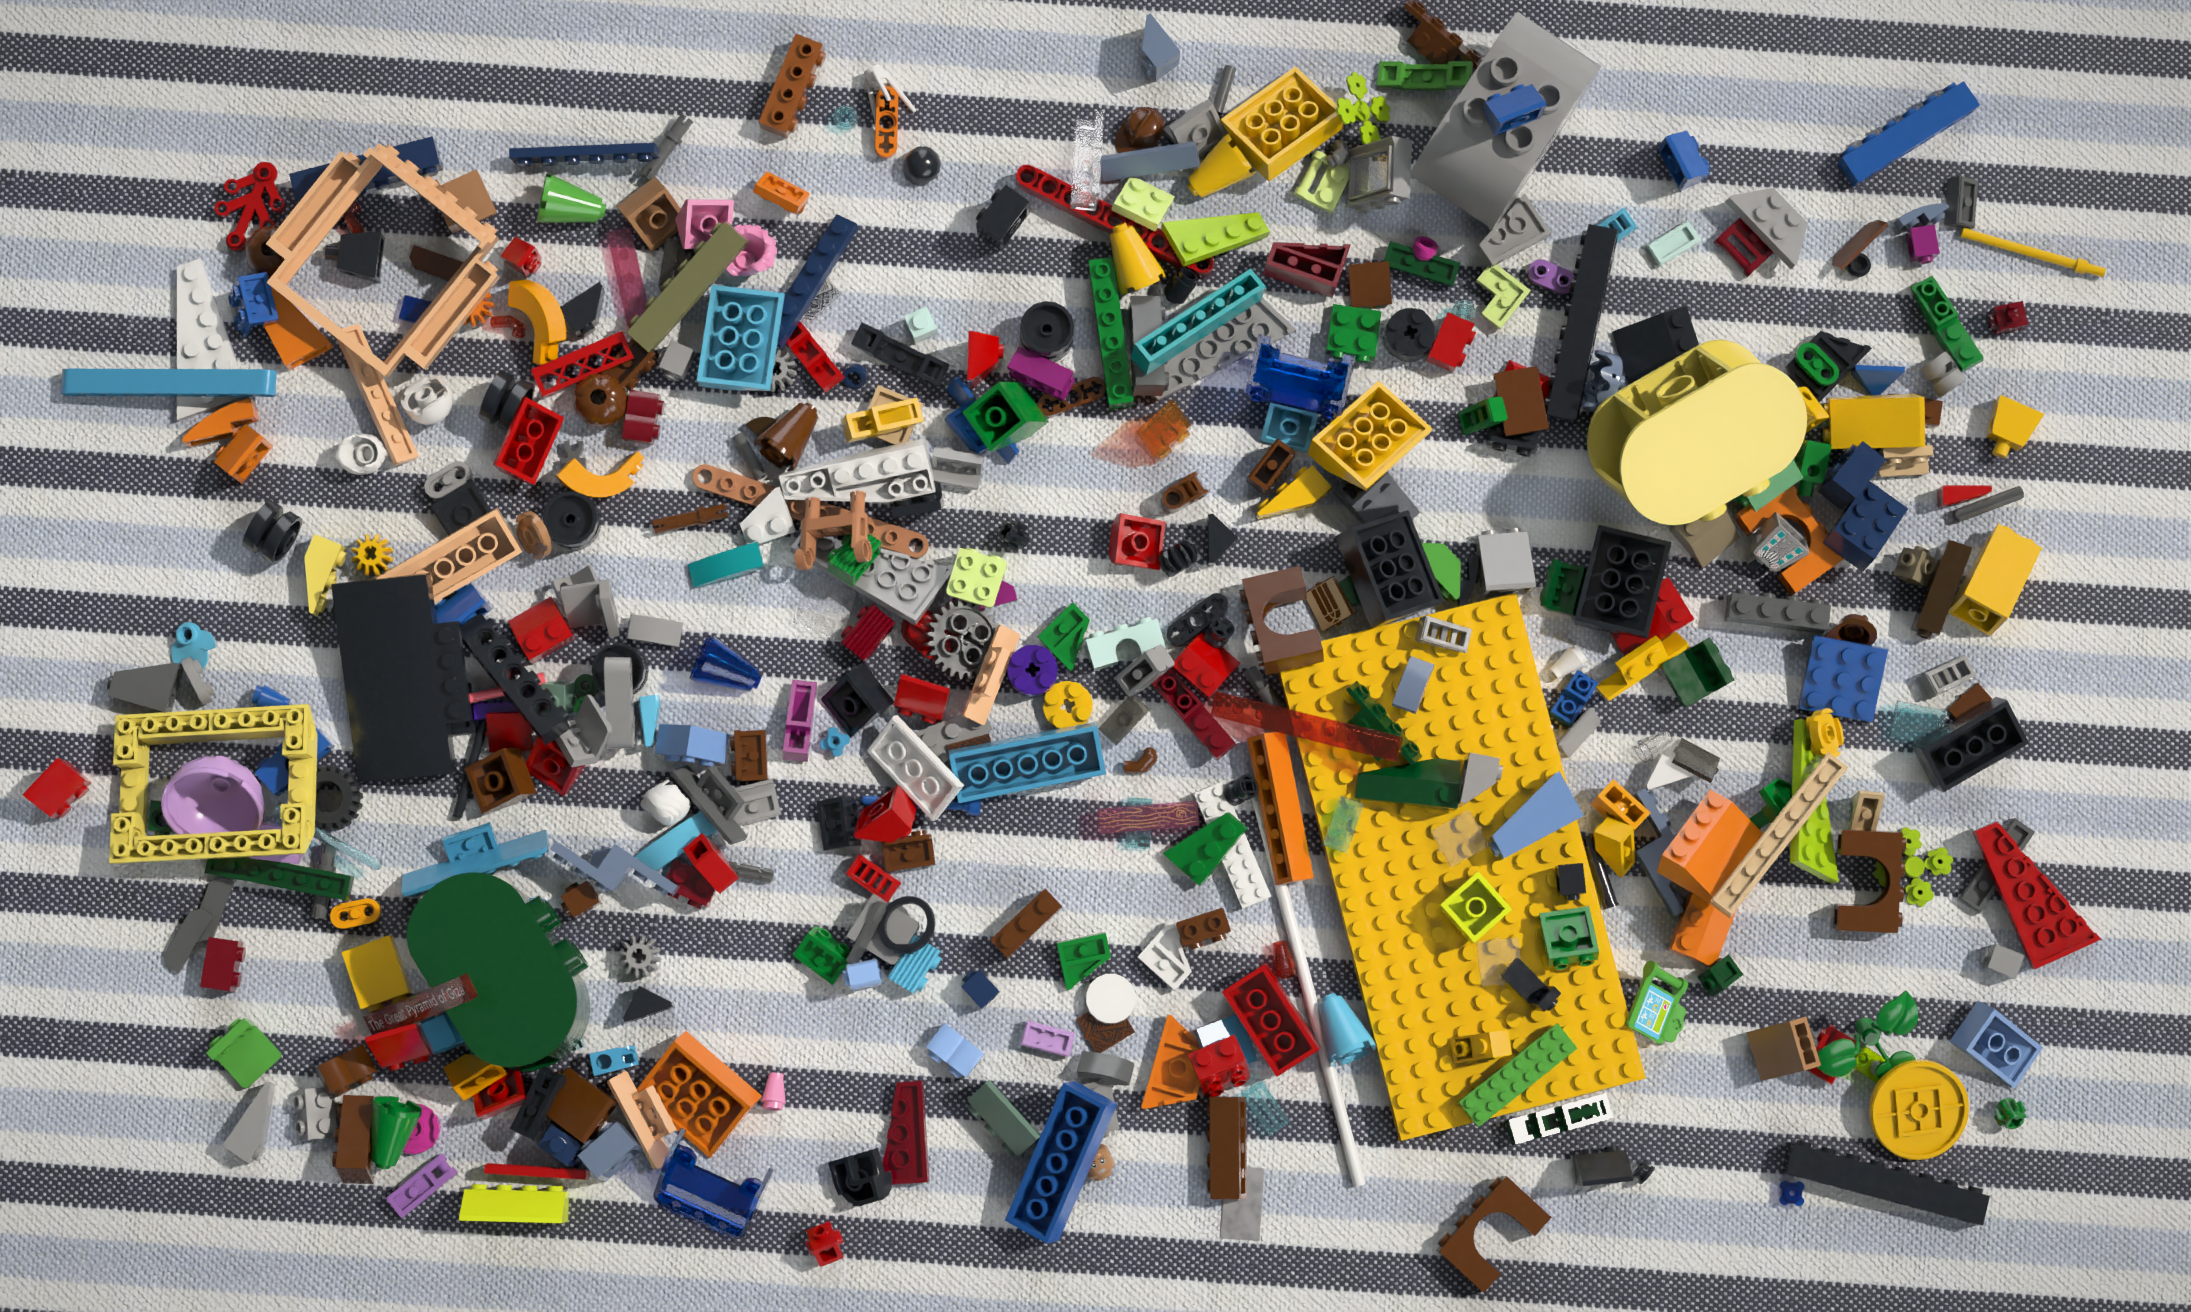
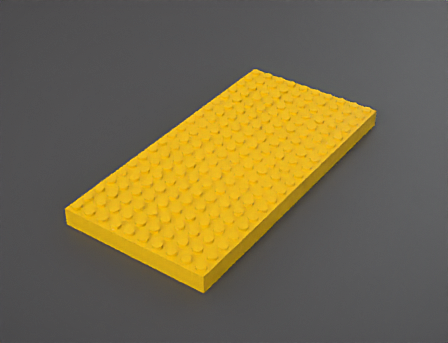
M1516 593L1424 615L1472 629L1467 653L1416 642L1415 636L1419 619L1423 617L1420 616L1321 641L1324 662L1278 672L1372 1038L1377 1045L1375 1051L1399 1141L1473 1123L1458 1104V1101L1556 1023L1560 1025L1577 1049L1491 1118L1646 1079L1634 1032L1625 1025L1629 1013L1577 820L1502 860L1499 856L1495 857L1489 847V843H1491L1490 837L1552 775L1560 771L1567 784ZM1429 625L1427 636H1429L1431 625ZM1438 627L1436 639H1439L1440 627ZM1448 630L1446 642H1449L1451 630ZM1460 632L1457 633L1455 641L1456 645H1459L1461 637ZM1410 656L1434 664L1433 672L1416 714L1392 706ZM1356 681L1364 685L1369 690L1373 700L1385 708L1387 716L1393 722L1400 725L1407 739L1418 746L1422 758L1418 761L1433 758L1461 761L1462 775L1464 759L1469 753L1500 758L1499 765H1503L1501 779L1462 807H1458L1455 811L1355 799L1358 773L1408 764L1409 762L1396 747L1380 761H1377L1357 739L1345 723L1362 708L1346 689ZM1583 863L1586 893L1580 895L1579 900L1565 901V896L1558 897L1555 866ZM1479 871L1512 910L1475 943L1470 944L1439 909L1438 905ZM1589 906L1599 948L1598 960H1594L1592 965L1585 967L1580 966L1579 963L1569 964V967L1564 970H1555L1554 966L1548 967L1543 947L1544 940L1539 913ZM1515 958H1519L1545 985L1555 986L1561 992L1557 998V1004L1551 1010L1545 1012L1534 1010L1501 977V973ZM1502 1030L1509 1031L1512 1055L1458 1063L1453 1062L1450 1038Z

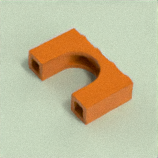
M1794 485L1757 512L1746 507L1733 516L1747 537L1759 529L1775 512L1782 518L1794 521L1802 528L1806 536L1809 554L1777 576L1791 596L1844 559L1822 543L1828 532L1821 522L1817 523L1812 517L1813 511L1806 502L1802 503L1798 498V491Z

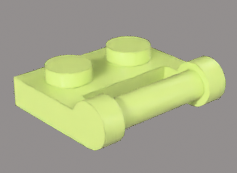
M1314 150L1311 156L1313 160L1300 186L1295 188L1293 194L1332 214L1349 181V166L1343 164L1331 168L1326 160L1327 155ZM1321 164L1325 165L1328 168L1313 195L1308 192V189Z

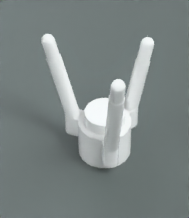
M881 65L872 66L864 72L867 79L864 85L868 92L874 122L875 98L872 88L874 90L880 89L885 99L890 101L891 98L885 87L888 83L897 91L898 96L913 113L916 112L915 107L892 80L889 72H884Z

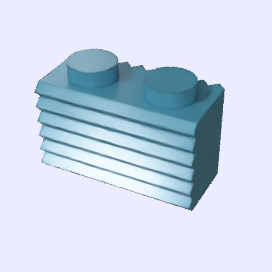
M914 935L909 944L916 942L920 938ZM927 943L922 949L914 952V954H902L888 978L913 994L916 990L921 992L928 982V979L925 978L926 974L930 969L934 971L942 959L938 956L941 951Z

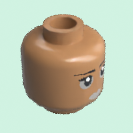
M1100 1144L1086 1178L1100 1181L1112 1174L1115 1162L1106 1145Z

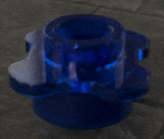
M1787 1180L1782 1181L1779 1185L1781 1188L1779 1202L1782 1205H1803L1802 1191L1805 1185L1801 1181L1796 1183H1789ZM1790 1191L1794 1192L1793 1196L1790 1195Z

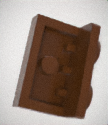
M633 338L628 342L634 359L601 373L617 378L621 383L622 389L625 388L629 391L637 386L640 381L638 377L643 372L648 373L655 366L656 361L654 360L657 358L652 350L647 352ZM623 348L614 358L620 359L627 356L625 349Z
M734 730V736H730V749L735 751V761H731L732 776H736L738 782L768 780L766 730Z
M926 830L911 832V837L898 838L893 843L881 842L886 872L936 865L932 835L926 834Z
M1223 908L1176 923L1182 948L1188 946L1189 951L1202 947V942L1212 939L1213 943L1227 939L1226 934L1231 932Z

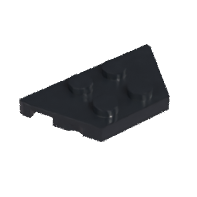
M1820 331L1809 343L1816 344L1837 365L1839 369L1837 380L1830 386L1818 385L1797 364L1795 357L1785 368L1789 378L1795 383L1797 388L1807 387L1820 403L1872 348L1868 345L1850 342L1849 339L1837 338L1830 333ZM1804 353V359L1811 360V355ZM1821 371V376L1823 378L1829 377L1827 371Z

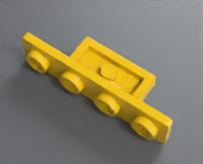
M1674 632L1662 641L1657 636H1654L1615 662L1618 671L1600 682L1596 689L1607 701H1610L1660 668L1662 663L1688 649L1689 644L1677 632Z

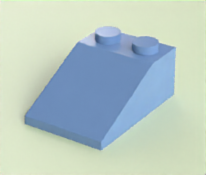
M1980 1001L1976 1002L1949 1041L1964 1054L2014 1089L2043 1049L2041 1045L1996 1009Z

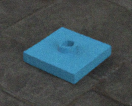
M1236 1014L1194 1030L1200 1049L1235 1035L1247 1064L1258 1060L1248 1033Z

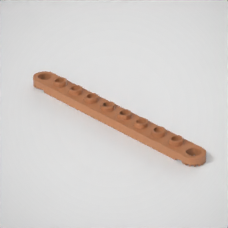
M707 464L699 465L692 474L693 482L699 489L753 507H757L776 488L775 486ZM702 471H709L712 474V479L707 484H702L698 480V475ZM785 499L791 518L801 522L805 518V500ZM825 502L820 503V517L848 514L850 512ZM868 517V534L882 542L881 548L906 554L911 558L917 559L927 553L929 544L924 535ZM915 539L922 541L923 549L920 552H912L909 549L911 541Z

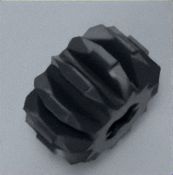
M1185 539L1162 553L1158 558V562L1163 572L1168 577H1173L1198 562L1201 554L1191 539Z

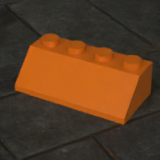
M1689 891L1683 906L1684 912L1680 914L1667 951L1711 967L1717 963L1735 913L1729 919L1709 904V902Z

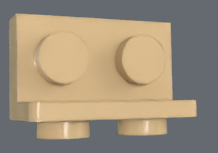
M1933 445L1925 447L1882 448L1878 453L1886 461L1878 470L1879 477L1928 474V459L1933 456Z

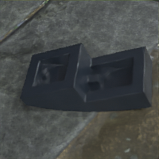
M1469 556L1467 558V581H1460V597L1457 600L1458 607L1466 605L1473 592L1478 575L1479 556Z

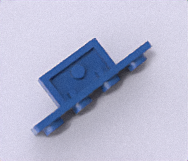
M956 377L947 387V391L960 407L947 415L944 420L969 451L980 455L988 448L962 413L977 399L970 392L969 387L959 377ZM1013 443L998 449L997 452L1009 464L1018 455L1019 450L1016 444Z

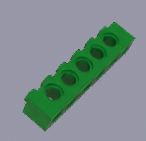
M1113 257L1089 260V275L1104 381L1106 384L1108 409L1133 407L1134 400Z

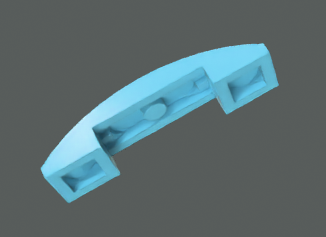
M700 811L660 837L635 857L658 872L669 865V862L683 854V848L701 833L708 837L718 832V830Z

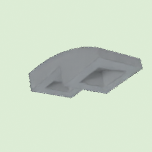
M630 614L626 639L677 648L680 644L683 623Z

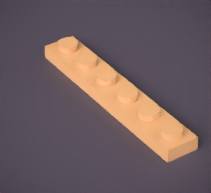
M359 324L342 328L372 352ZM337 339L393 465L396 466L416 460L419 455L382 374Z

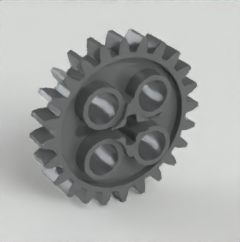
M960 599L955 600L954 604L947 602L945 603L946 608L943 606L937 608L939 615H930L934 623H926V626L931 629L930 632L923 634L925 637L930 638L929 642L924 643V646L931 648L926 656L933 655L935 657L931 664H940L938 672H944L947 669L946 677H952L955 674V679L961 680L964 675L965 680H970L973 674L976 678L995 634V629L1000 623L993 624L991 622L995 615L987 616V607L979 610L980 605L973 603L971 606L970 602L964 601L962 603ZM955 617L960 621L959 629H956L953 625ZM976 627L980 628L982 632L980 639L975 635ZM944 630H946L954 636H949L945 634ZM946 640L951 643L950 652H947L945 649ZM977 643V644L981 645V646H982V649L980 650V648H978V647L975 646L974 644ZM968 650H970L973 654V660L971 662L968 661L966 657V653Z

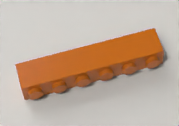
M1285 731L1271 732L1249 737L1247 742L1255 781L1258 785V798L1275 885L1313 879L1314 876Z

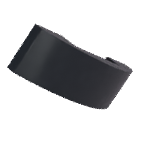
M861 322L851 342L852 346L875 359L937 387L940 386L950 364L936 357L921 353L884 335V332Z

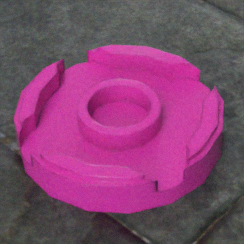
M418 1104L422 1107V1115L403 1150L405 1153L419 1154L426 1152L435 1145L439 1138L441 1129L439 1118L426 1105Z

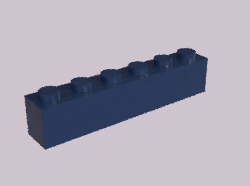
M433 136L393 146L399 152L397 157L405 163L408 159L419 168L417 173L420 176L426 177L428 175L432 177L437 175L438 171L443 170L437 143ZM364 154L356 156L361 160V162L359 163V165L361 166L362 163L366 160V157L364 156ZM330 163L289 174L297 203L300 202ZM382 166L360 195L365 194L366 190L376 188V190L389 188L392 183H405Z

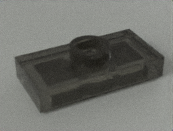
M1136 695L1128 696L1098 730L1117 746L1144 718L1150 709Z

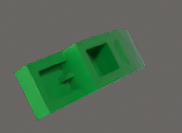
M1933 275L1911 286L1914 298L1943 351H1946L1951 356L1960 371L1964 372L1983 362V355L1959 321L1958 312Z

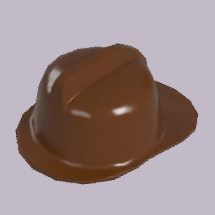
M1150 107L1134 109L1128 115L1116 135L1115 146L1118 153L1154 148L1163 134V128H1165L1162 115Z
M1849 614L1844 616L1839 621V624L1824 637L1873 645L1877 639V630L1868 621L1866 615Z

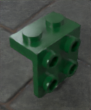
M1710 637L1661 664L1663 674L1683 707H1688L1735 681L1730 668L1725 664L1718 647Z

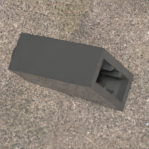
M169 663L116 671L113 676L109 677L107 682L108 696L162 712H172L184 670L182 663Z

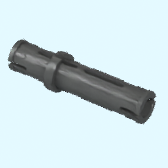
M680 113L669 131L666 130L664 133L665 137L658 146L659 158H652V161L646 162L641 171L638 172L644 177L648 170H651L646 180L649 181L655 177L676 145L682 143L681 138L694 123L688 118L684 125L681 126L686 118L684 114Z
M321 843L319 865L316 864V869L336 872L334 865L338 844ZM314 894L310 917L327 919L330 897Z

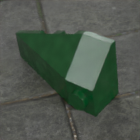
M1433 758L1418 761L1413 765L1408 763L1358 773L1355 799L1455 811L1458 808L1461 761Z

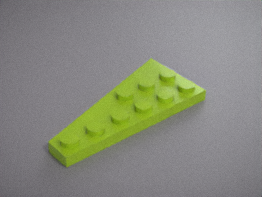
M1804 719L1794 720L1792 797L1821 761L1820 756H1814L1811 752L1810 732L1806 727V720ZM1825 797L1790 841V863L1832 884L1838 883L1839 880L1827 798Z

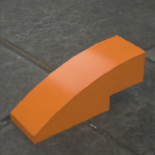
M248 398L215 411L196 424L182 438L183 443L191 447L231 438L236 430V426L259 422L256 402Z

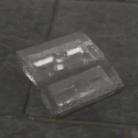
M812 574L793 623L839 641L859 592Z

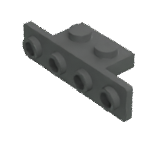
M688 765L672 769L670 775L728 844L732 845L746 840L747 834L733 819L745 801L715 766L709 767L701 779L698 778Z

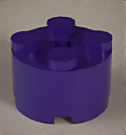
M1027 645L1021 647L1012 654L1009 660V682L1018 693L1025 697L1036 698L1045 695L1057 680L1058 669L1056 660L1051 652L1042 646ZM1029 666H1034L1035 669L1040 670L1036 672L1035 677H1031L1030 673L1025 672L1029 670Z

